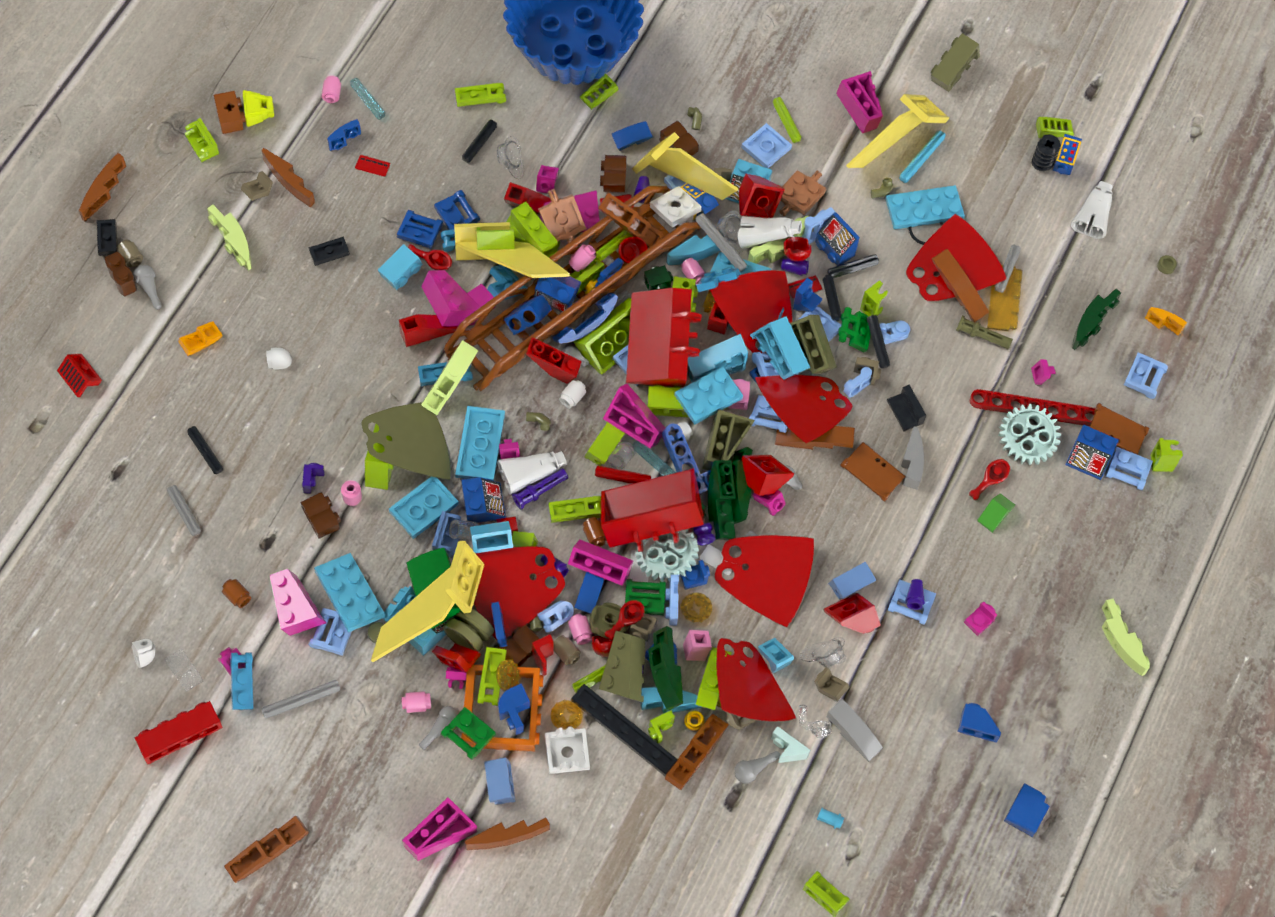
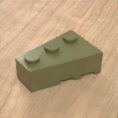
M808 315L790 323L810 366L809 370L812 374H822L837 368L819 315Z

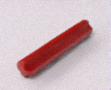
M596 466L595 469L596 477L622 482L637 483L651 479V475L604 466Z

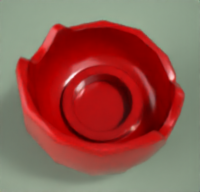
M628 237L620 243L618 254L621 260L628 264L645 252L648 246L640 237Z
M790 237L784 241V254L788 259L797 262L809 258L812 250L807 238Z
M593 636V651L601 657L608 658L613 641L601 636Z

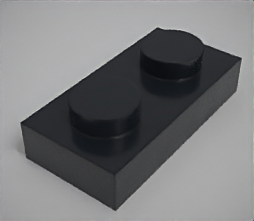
M116 219L97 220L99 256L118 252Z
M344 236L308 247L315 266L350 255Z

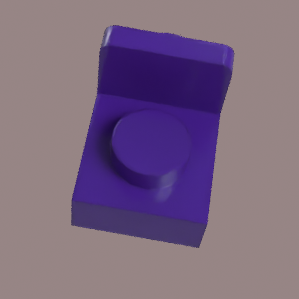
M318 463L304 464L303 493L311 494L312 487L316 485V476L324 477L323 465Z

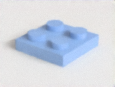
M766 123L744 141L741 148L763 167L769 168L792 149V144Z

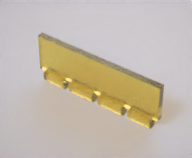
M1016 266L1013 268L1004 292L996 291V284L991 286L987 329L1001 331L1017 329V315L1019 314L1020 304L1018 299H1020V283L1022 282L1023 271L1016 269Z

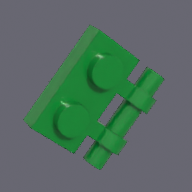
M845 307L844 313L841 316L842 324L838 330V341L844 343L847 337L850 339L849 346L864 353L868 350L871 336L867 317L869 316L860 311L852 315V309ZM849 323L852 324V329L848 328Z

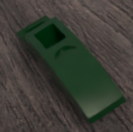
M1118 289L1113 290L1105 299L1098 294L1092 300L1077 326L1072 349L1076 350L1079 346H1085L1091 335L1095 336L1101 330L1100 325L1103 318L1107 315V311L1110 308L1114 309L1120 303L1118 299L1121 292Z
M749 447L735 451L732 462L736 499L731 500L734 524L745 521L748 516L752 489L746 482L742 457L752 455L753 450Z
M731 460L713 461L710 473L708 518L709 522H714L716 540L736 538L731 502L732 499H736Z
M665 626L653 633L654 646L648 649L657 691L666 709L671 710L683 704L681 666L675 665L673 629Z

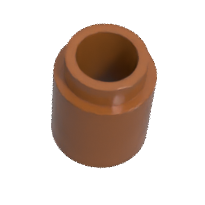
M596 517L584 521L583 531L588 542L598 547L605 545L606 537L601 521L597 520Z
M229 579L223 584L222 593L234 606L243 608L250 602L251 596L249 591L237 579Z

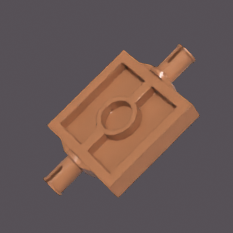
M797 170L782 186L785 191L780 201L785 206L779 213L786 216L790 210H795L805 215L826 192V187L817 182L822 173L817 170L809 177Z
M552 189V192L549 190L548 194L552 202L538 210L544 225L557 241L567 240L570 243L578 232L586 229L575 198L571 194L558 199L555 189Z

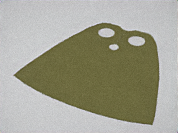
M422 402L388 408L373 413L362 420L363 432L368 436L366 445L372 456L412 472L450 480V459L441 425L436 414L421 405ZM371 422L376 423L379 426V431L376 433L370 431L368 424ZM386 436H391L392 441H388ZM380 443L384 446L385 451L378 453L374 450L373 445Z

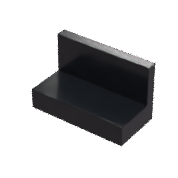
M910 384L902 388L901 394L887 399L903 432L914 428V426L917 427L924 424L927 415Z

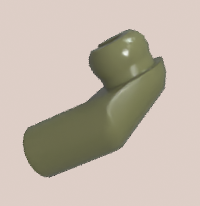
M689 107L687 115L693 117L691 129L700 130L702 114L697 107Z
M884 178L883 184L879 189L870 191L871 198L889 195L893 189L892 179Z
M526 412V421L540 423L541 430L548 431L550 429L551 420L543 413Z

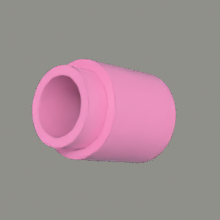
M328 76L324 80L321 97L327 103H335L339 100L341 82L338 77Z
M583 244L570 257L569 264L578 272L584 270L596 258L595 249L591 245Z
M689 258L681 264L682 272L686 278L696 279L695 285L706 274L698 261L693 258Z
M352 480L346 481L342 485L341 493L344 503L350 506L360 503L362 499L360 485Z
M582 614L572 616L568 625L574 641H577L578 645H584L592 641L593 633L587 616H582Z
M425 691L406 693V697H402V709H406L407 713L426 712L427 709H431L430 693H425Z

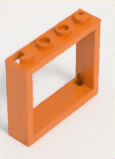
M473 664L466 676L464 707L472 713L476 675H482L483 665ZM504 666L503 677L533 678L529 739L493 737L483 749L535 752V745H539L540 733H536V727L541 725V713L537 712L538 706H542V694H539V687H543L544 675H540V668ZM462 733L461 738L472 748L475 747L476 744Z

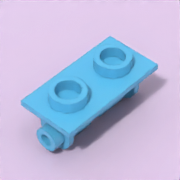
M404 586V588L399 590L393 599L397 604L390 603L384 612L385 617L382 618L384 621L388 622L416 597L411 586L409 588Z

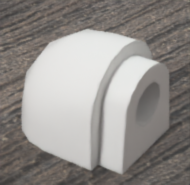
M275 347L266 351L269 369L278 370L290 366L292 358L287 350Z
M149 639L132 642L133 655L138 668L150 664L155 657V644Z

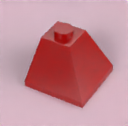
M745 174L739 188V214L741 216L773 218L785 189L761 176Z
M745 455L742 457L747 485L759 496L774 494L794 476L790 469L772 455Z
M855 593L823 609L827 615L841 626L862 634L870 633L875 628L881 626L875 605L859 593Z

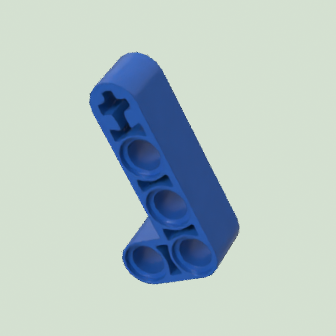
M674 423L669 424L662 431V438L676 472L683 471L682 467L684 464L689 465L691 469L694 468L699 494L707 492L709 487L707 477L710 475L711 470L700 474L681 427ZM669 431H671V432H674V431H675L676 434H675L674 436H673V435H670V436H669L668 432H669ZM675 447L683 449L684 453L682 456L676 454Z

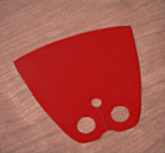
M957 214L948 219L925 242L906 270L908 279L919 286V293L927 301H939L955 297L952 290L948 289L941 275L938 277L933 275L938 270L932 258L945 249H948L958 262L976 291L1007 279L998 258L990 246L968 222ZM917 267H921L925 271L924 276L921 278L913 275V271ZM930 284H934L938 288L937 293L934 295L926 292V288Z
M766 270L739 275L737 279L727 282L722 281L718 283L716 288L709 289L737 335L741 334L745 345L752 353L763 352L756 348L757 339H752L750 334L768 323L778 320L783 307L784 312L781 318L787 316L789 323L792 322V307L785 271Z
M780 375L755 377L760 391L774 412L806 444L835 427L850 413L853 407L849 399L839 392V387L830 378L809 375H794L785 380ZM823 382L829 383L832 386V390H824L821 384ZM820 396H824L826 400H821ZM841 399L845 402L846 406L840 408L835 405L834 401Z
M761 535L739 537L726 541L721 552L723 561L717 566L715 571L717 583L744 605L770 620L788 627L801 604L807 588L814 556V538ZM732 546L741 548V555L739 557L733 558L730 556L729 549ZM748 564V570H743L742 565ZM727 568L734 571L733 579L725 580L722 577L723 570Z
M526 546L475 553L484 563V568L475 596L474 606L477 612L494 628L492 636L496 640L492 603L499 602L506 638H508L517 627L520 626L522 628L533 620L564 589V577L560 571L556 570L554 555L548 548ZM544 554L548 559L545 566H538L535 562L536 556ZM533 573L537 576L535 580H531L529 577ZM554 576L557 579L558 584L555 588H548L545 585L547 577Z
M719 639L716 670L721 709L733 715L761 721H788L796 719L793 709L758 650L747 641L735 643L730 639ZM725 644L730 645L734 649L733 655H729L725 651ZM744 647H748L752 650V658L747 657L744 654ZM740 661H744L746 666H742Z

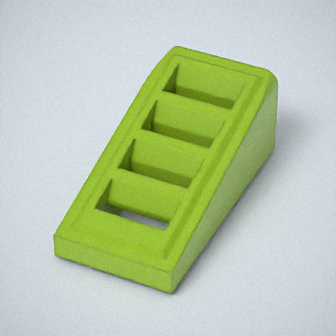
M605 73L602 78L580 96V99L592 110L619 89L617 84ZM594 92L599 95L598 98L593 95ZM588 96L594 100L592 103L587 99Z
M1037 118L1038 138L1048 134L1055 137H1064L1065 134L1074 136L1072 123L1069 119ZM1064 125H1067L1068 131L1064 129Z

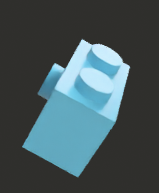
M403 244L378 269V272L383 279L398 290L408 282V279L413 274H416L421 269L423 264L420 258Z
M509 521L470 527L472 546L475 553L513 548Z

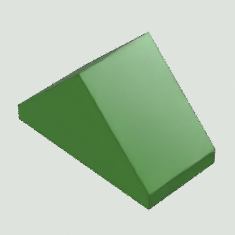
M1000 493L990 501L977 522L993 533L1016 504Z

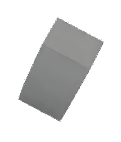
M914 426L901 467L908 469L903 485L918 490L923 473L924 451L918 427Z
M843 699L828 711L827 718L868 762L883 749L868 726Z

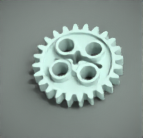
M1031 404L1028 405L1027 409H1025L1024 405H1021L1020 411L1015 407L1013 413H1007L1008 418H1003L1002 422L1004 424H1001L999 427L1003 431H1000L998 436L1004 437L1000 440V443L1006 444L1003 450H1009L1007 456L1015 455L1013 461L1020 458L1021 464L1027 460L1028 465H1031L1034 460L1036 465H1038L1040 459L1046 462L1047 456L1051 458L1053 456L1052 451H1057L1058 448L1055 445H1059L1061 441L1056 438H1060L1061 433L1056 431L1060 429V426H1054L1057 419L1051 420L1052 413L1046 415V408L1039 411V405L1035 409H1032ZM1029 419L1035 420L1037 425H1031ZM1044 427V429L1035 432L1033 436L1029 435V436H1027L1026 438H1024L1022 441H1020V442H1018V443L1015 442V440H1019V439H1022L1023 437H1025V435H1026L1027 433H1028V434H1031V433H1033L1034 431H1036L1038 428ZM1013 428H1018L1021 434L1014 433ZM1039 435L1045 436L1047 441H1041ZM1022 444H1028L1031 450H1025Z
M688 529L678 531L679 543L676 544L671 533L660 535L659 540L656 541L653 540V537L642 540L643 552H638L636 546L637 552L635 553L641 571H645L647 577L652 575L654 581L659 577L661 582L665 578L670 582L671 575L681 574L685 577V570L691 572L690 565L696 566L695 559L699 558L697 553L699 551L698 543L693 533H689Z

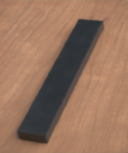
M585 684L571 698L573 703L662 775L666 776L678 759Z

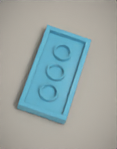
M956 185L886 195L885 199L894 230L909 228V226L916 227L946 222L954 214L963 219L965 216Z
M467 406L455 473L456 478L472 479L482 477L494 481L505 418L504 410Z
M351 553L314 567L319 581L348 632L385 617L383 609Z

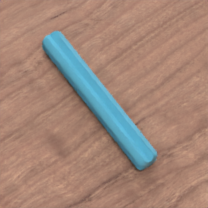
M939 130L900 174V181L907 183L945 139L946 134Z

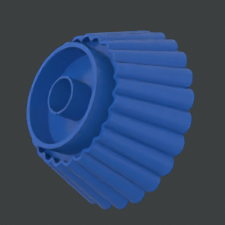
M504 0L507 8L503 13V18L507 22L506 31L512 37L516 47L541 75L548 76L551 81L559 80L562 84H569L571 82L574 85H579L582 82L590 83L594 78H602L627 53L632 44L638 39V31L643 26V19L640 16L644 12V7L639 3V0Z

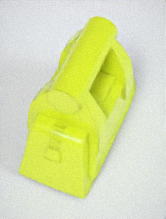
M243 90L247 127L261 123L269 117H274L273 98L271 96Z

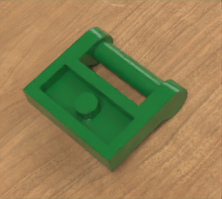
M627 579L625 603L637 600L643 604L645 614L664 616L666 581L653 583ZM632 589L659 591V594L632 592Z
M464 707L450 724L441 731V735L444 738L448 737L467 753V757L473 760L496 735V732ZM457 728L476 744L475 747L472 748L453 731Z

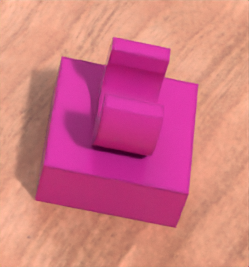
M1040 359L1031 368L1035 385H1042L1047 379L1051 378V374H1056L1054 366H1048L1047 360Z
M504 439V444H499L500 460L520 457L518 442L512 443L511 439Z
M448 667L446 670V679H449L448 687L452 688V682L457 680L460 683L459 689H462L467 673Z

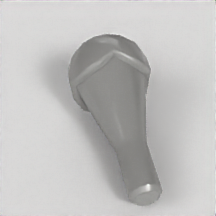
M140 265L133 274L135 282L140 284L150 297L154 308L158 310L162 306L156 293L154 280L156 274L149 265Z
M446 706L440 710L439 716L429 734L419 743L423 750L441 735V731L459 714V709Z
M775 751L763 758L740 761L734 768L736 779L743 784L753 782L756 776L768 764L780 758V753Z

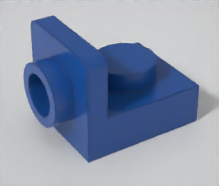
M699 560L698 565L691 566V572L685 570V577L680 574L684 589L687 590L707 584L710 570L708 565H704L703 560Z

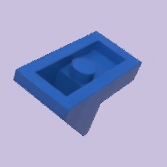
M806 278L796 290L793 309L796 311L812 312L822 301V298L813 292V281L809 278Z

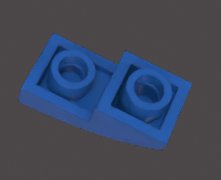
M358 119L339 127L327 138L330 151L339 150L347 146L346 139L361 135Z
M646 121L612 133L619 151L635 143L639 145L653 138Z
M586 572L574 608L591 613L596 606L604 578Z

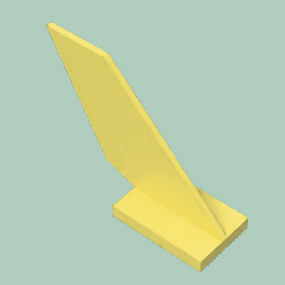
M904 94L900 101L910 111L899 115L855 156L846 167L864 168L922 122L946 123L949 117L925 95Z
M675 132L654 146L632 168L637 174L650 165L721 200L739 190L681 148H669L679 138Z
M510 222L454 224L456 260L488 259L531 278L570 277L566 270L530 243L514 241L515 249L477 250V227H480V231L510 230Z
M459 541L457 543L451 567L381 627L372 654V662L442 622L455 603L464 614L471 613L484 563L466 541Z

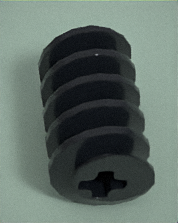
M1048 134L1038 141L1031 161L1032 166L1036 170L1048 171L1054 166L1061 146L1060 140L1057 137Z

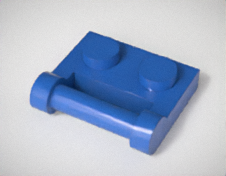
M459 190L454 195L434 204L435 210L448 230L454 229V224H471L480 221L479 215L473 211L467 202L463 190ZM460 202L469 218L464 219L455 203Z
M408 210L397 232V238L432 249L437 235L442 229L443 220H434ZM413 220V221H416V222H419V223H422V224H425V225L432 226L433 229H432V228H429V227H426V226H423V225H420V224H417V223H413V222H411V221Z

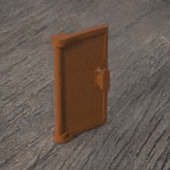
M1098 403L1094 410L1095 414L1090 428L1118 439L1117 447L1138 455L1144 437L1148 434L1149 427H1144Z
M864 442L840 465L881 497L884 502L906 477Z

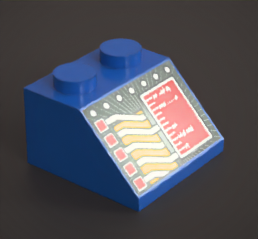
M835 212L817 232L815 243L820 250L827 254L828 259L832 263L839 266L855 257L860 237Z
M572 277L539 278L534 297L543 295L551 307L563 312L573 304L582 282Z
M1083 425L1065 465L1101 480L1119 440Z
M482 477L461 480L467 525L506 518L500 482Z

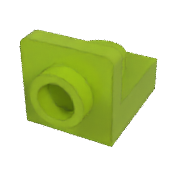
M672 710L649 722V735L652 739H656L657 743L662 742L663 738L660 730L666 731L674 724L675 716Z

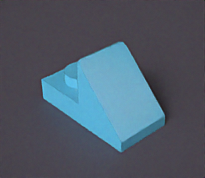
M776 638L758 646L759 652L769 661L772 673L789 666L794 660V656Z

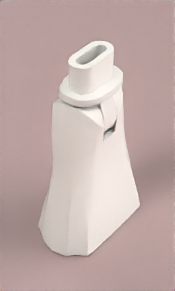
M1100 181L1098 186H1095L1084 205L1071 222V227L1074 231L1098 240L1106 236L1113 194L1111 191L1113 186L1111 184Z
M742 216L741 228L738 231L737 237L740 247L747 249L762 243L800 234L802 222L785 217L761 218Z
M562 451L501 459L497 462L503 481H505V487L510 495L560 470V467L567 465Z

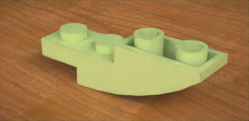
M211 205L207 208L210 223L213 226L217 225L219 227V231L225 240L224 247L229 254L233 253L240 266L244 265L249 271L251 269V257L241 226L231 213L224 216L214 205Z
M808 215L795 220L802 222L801 233L794 234L793 237H802L805 231L804 222L809 217ZM787 238L766 242L761 246L753 247L749 251L748 261L759 263L768 259L772 264L785 256L784 241Z
M462 340L421 405L438 415L467 371L478 350Z
M1114 598L1106 600L1102 606L1107 619L1102 625L1106 638L1118 656L1132 670L1141 676L1145 675L1149 670L1150 662L1143 653L1140 638H1137L1135 632L1128 634V627L1122 621L1120 607L1115 603Z

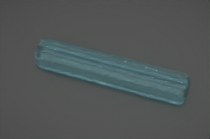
M358 78L352 79L350 86L375 117L379 120L386 116L385 111Z
M636 440L632 444V449L663 476L676 473L641 442Z

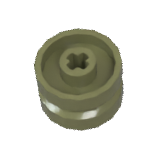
M474 609L471 610V613L464 614L462 611L454 615L455 619H449L443 626V631L450 640L477 652L483 648V641H488L494 634L492 625Z

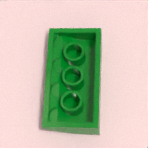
M446 548L426 552L406 562L415 595L418 596L451 567ZM456 603L453 605L445 619L437 625L433 626L432 629L442 624L449 618L453 617L457 613L461 612V609L456 605Z

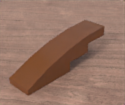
M263 148L261 150L263 160L272 174L292 195L311 208L315 203L314 194L304 187L303 179L294 174L293 165Z
M117 153L105 165L87 191L79 209L84 222L111 199L109 191L119 183L117 175L127 167L121 154Z
M609 192L598 207L599 210L633 237L637 236L643 239L649 248L664 236L663 233L652 227L651 223L639 216L638 212Z
M948 249L932 258L948 289L952 290L960 306L964 307L971 321L976 322L989 313L975 287Z
M835 426L807 444L789 428H787L786 433L779 432L777 429L775 445L813 450V447L833 449V446L853 448L855 428Z
M712 713L691 739L690 744L679 756L674 766L666 774L665 780L682 790L721 738L729 724Z
M294 816L280 828L272 830L260 841L256 840L224 865L233 881L237 883L278 857L309 834L300 818Z
M546 817L530 826H527L525 821L522 820L505 829L502 822L464 841L466 850H480L512 845L549 831L550 823Z

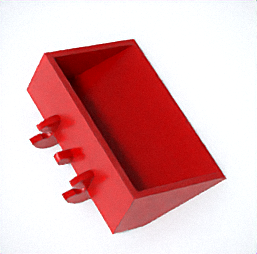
M666 288L632 293L626 383L685 387L688 357H696L700 353V349L689 347V338L697 339L698 333L689 332L690 323L701 322L702 318L701 314L691 312L692 289Z
M694 468L601 491V526L609 548L635 542L637 543L638 552H643L642 540L653 537V540L656 541L659 540L660 535L671 533L676 544L679 543L678 531L704 525L703 510Z

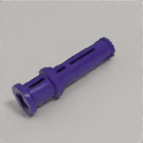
M562 468L534 486H526L525 490L518 494H513L512 498L516 506L522 510L526 504L531 501H537L541 494L567 480L568 475ZM555 479V481L551 482L550 484L544 487L545 484Z

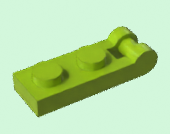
M493 83L455 88L457 107L493 102L504 103L506 102V95L503 93L505 90L504 84Z
M601 496L548 502L551 523L592 517L601 518ZM588 505H593L594 509H589Z
M486 647L477 703L484 704V702H488L498 706L507 650ZM486 689L494 690L493 695L485 694Z

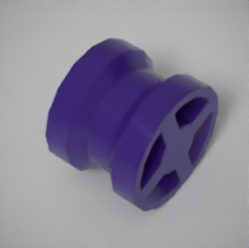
M704 523V525L693 528L694 534L697 535V545H708L716 540L715 535L711 532L713 528L710 523Z

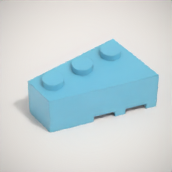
M787 316L770 322L750 334L752 339L756 338L760 343L761 351L763 353L766 352L772 359L770 363L783 380L810 368Z
M741 334L701 351L699 356L688 357L687 373L691 383L721 367H724L729 375L744 371L746 369L748 351Z

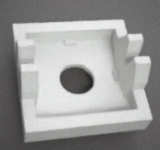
M680 186L650 202V208L672 228L678 224L692 222L693 216L701 212V205ZM675 201L681 204L678 208L671 207Z
M568 727L566 730L558 728L556 732L545 733L549 774L590 770L585 728L574 729L573 727ZM564 747H571L573 749L571 757L566 758L561 754Z

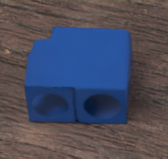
M538 295L519 305L504 320L513 335H516L540 322L552 308L543 295ZM527 310L532 311L535 315V320L531 323L526 322L523 318V313ZM513 318H516L521 322V328L519 330H514L513 327L515 326V324L512 322Z
M1024 783L1004 822L1033 837L1050 807L1044 802L1046 796Z

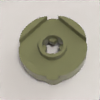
M610 602L595 606L589 618L591 631L594 634L607 638L605 632L618 622L621 606ZM608 618H610V619H612V620H611L612 623H609V622H607L606 620H608ZM629 625L623 627L619 632L626 633Z

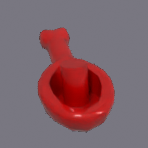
M412 244L408 246L414 254L423 258L434 270H448L452 266L450 255L442 250L426 252Z
M1003 459L992 461L986 468L983 481L974 490L969 492V496L974 500H978L980 494L988 486L1003 482L1010 473L1009 463Z
M637 600L626 602L620 609L618 622L605 632V636L610 641H613L616 631L619 632L623 627L639 622L645 613L643 604Z

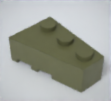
M963 33L959 38L956 37L953 40L950 50L945 51L942 55V61L931 70V81L948 92L960 80L964 70L968 71L971 67L969 65L970 62L980 57L979 43Z
M718 410L713 418L702 469L710 471L713 461L729 460L755 420Z
M618 631L615 632L599 686L600 690L644 703V696H641L642 684H644L642 665H645V639Z

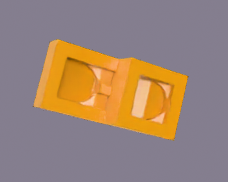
M1151 307L1145 316V319L1158 329L1165 325L1176 335H1179L1187 324L1185 320L1177 315L1155 307Z
M214 321L198 326L196 332L180 337L178 342L187 356L215 343L223 335Z

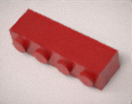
M209 701L197 704L194 709L188 712H180L176 715V718L162 721L151 730H143L134 738L148 765L223 727Z

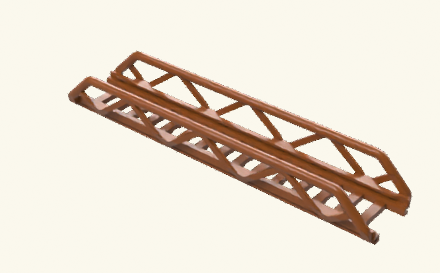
M648 186L626 201L625 204L651 223L652 227L663 233L664 236L661 240L627 264L623 261L619 271L588 294L581 291L576 295L579 300L559 315L552 309L547 314L551 321L545 325L541 322L534 324L533 326L537 331L531 336L525 330L518 333L517 335L522 342L515 347L499 328L506 323L504 319L514 309L534 298L539 278H535L530 287L519 289L533 279L524 275L460 323L444 347L448 361L459 346L458 344L453 347L461 336H465L466 339L464 341L471 346L478 345L495 363L491 371H489L476 356L471 362L473 367L483 376L481 380L473 385V388L476 391L478 389L480 391L484 390L494 378L501 376L526 356L532 337L543 342L551 335L559 333L609 292L616 291L635 277L644 266L663 252L670 251L689 237L695 229L700 230V225L696 221L678 224L675 226L676 229L669 233L653 217L656 212L650 208V200L656 193L665 194L670 189L667 186ZM649 194L644 204L639 207H632ZM606 216L549 258L556 262L565 255L574 254L580 248L577 246L592 235L593 237L587 245H591L595 251H598L624 229L621 227L617 228L597 243L595 241L597 237L613 221ZM616 250L609 255L614 261L617 258L621 259ZM570 264L563 268L569 275L576 271ZM518 294L524 295L523 298L483 326L481 324L492 309L505 298ZM527 310L523 313L528 322L531 323L535 320V315L531 311ZM479 318L472 329L465 330L472 322ZM512 319V322L515 324L514 330H519L521 326ZM490 334L508 351L502 357L484 340Z

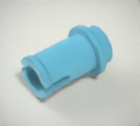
M821 808L817 820L834 826V829H840L845 817H842L840 813L837 815Z

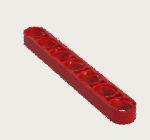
M981 389L974 390L969 399L970 404L974 408L1003 413H1013L1014 408L1011 406L1013 401L1024 405L1025 409H1027L1029 404L1039 405V411L1046 408V415L1049 414L1048 408L1054 407L1057 409L1058 414H1052L1051 420L1057 419L1058 422L1090 426L1092 421L1086 418V414H1095V408ZM980 395L984 401L978 403L974 400V396ZM998 398L1002 401V404L997 406L993 404L992 400ZM1073 410L1077 416L1074 418L1069 417L1067 411Z

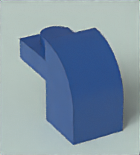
M522 683L506 690L498 703L500 721L507 718L506 722L509 729H514L516 735L524 732V725L518 713L530 708V700Z

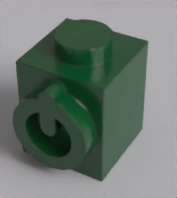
M665 265L655 266L650 270L644 271L643 281L648 291L671 288L673 276L671 271H667Z

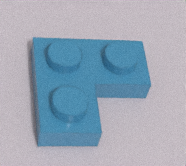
M494 266L489 273L497 282L490 284L487 290L495 297L519 280V278L511 269L505 266ZM522 294L510 296V297L505 298L504 300H507V299H510V298H513V297H516V296H519V295H522Z
M727 267L722 269L720 273L715 274V271L704 274V277L696 285L698 292L716 288L718 283L722 281L727 282L737 279L740 275L739 269Z

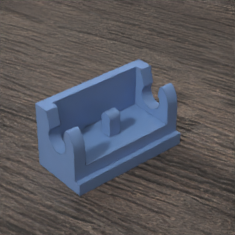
M442 511L432 543V550L446 548L448 556L454 557L464 524L461 516Z
M864 562L832 579L828 584L838 599H844L875 582L876 579L867 563Z
M506 757L485 761L490 803L495 802V805L516 802L510 761Z

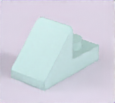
M777 726L772 733L771 739L773 743L781 749L785 748V751L779 758V763L808 758L811 750Z

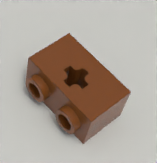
M235 91L215 94L214 100L222 134L244 130L242 123L246 121L244 112L239 111V108H242L240 97L236 98Z

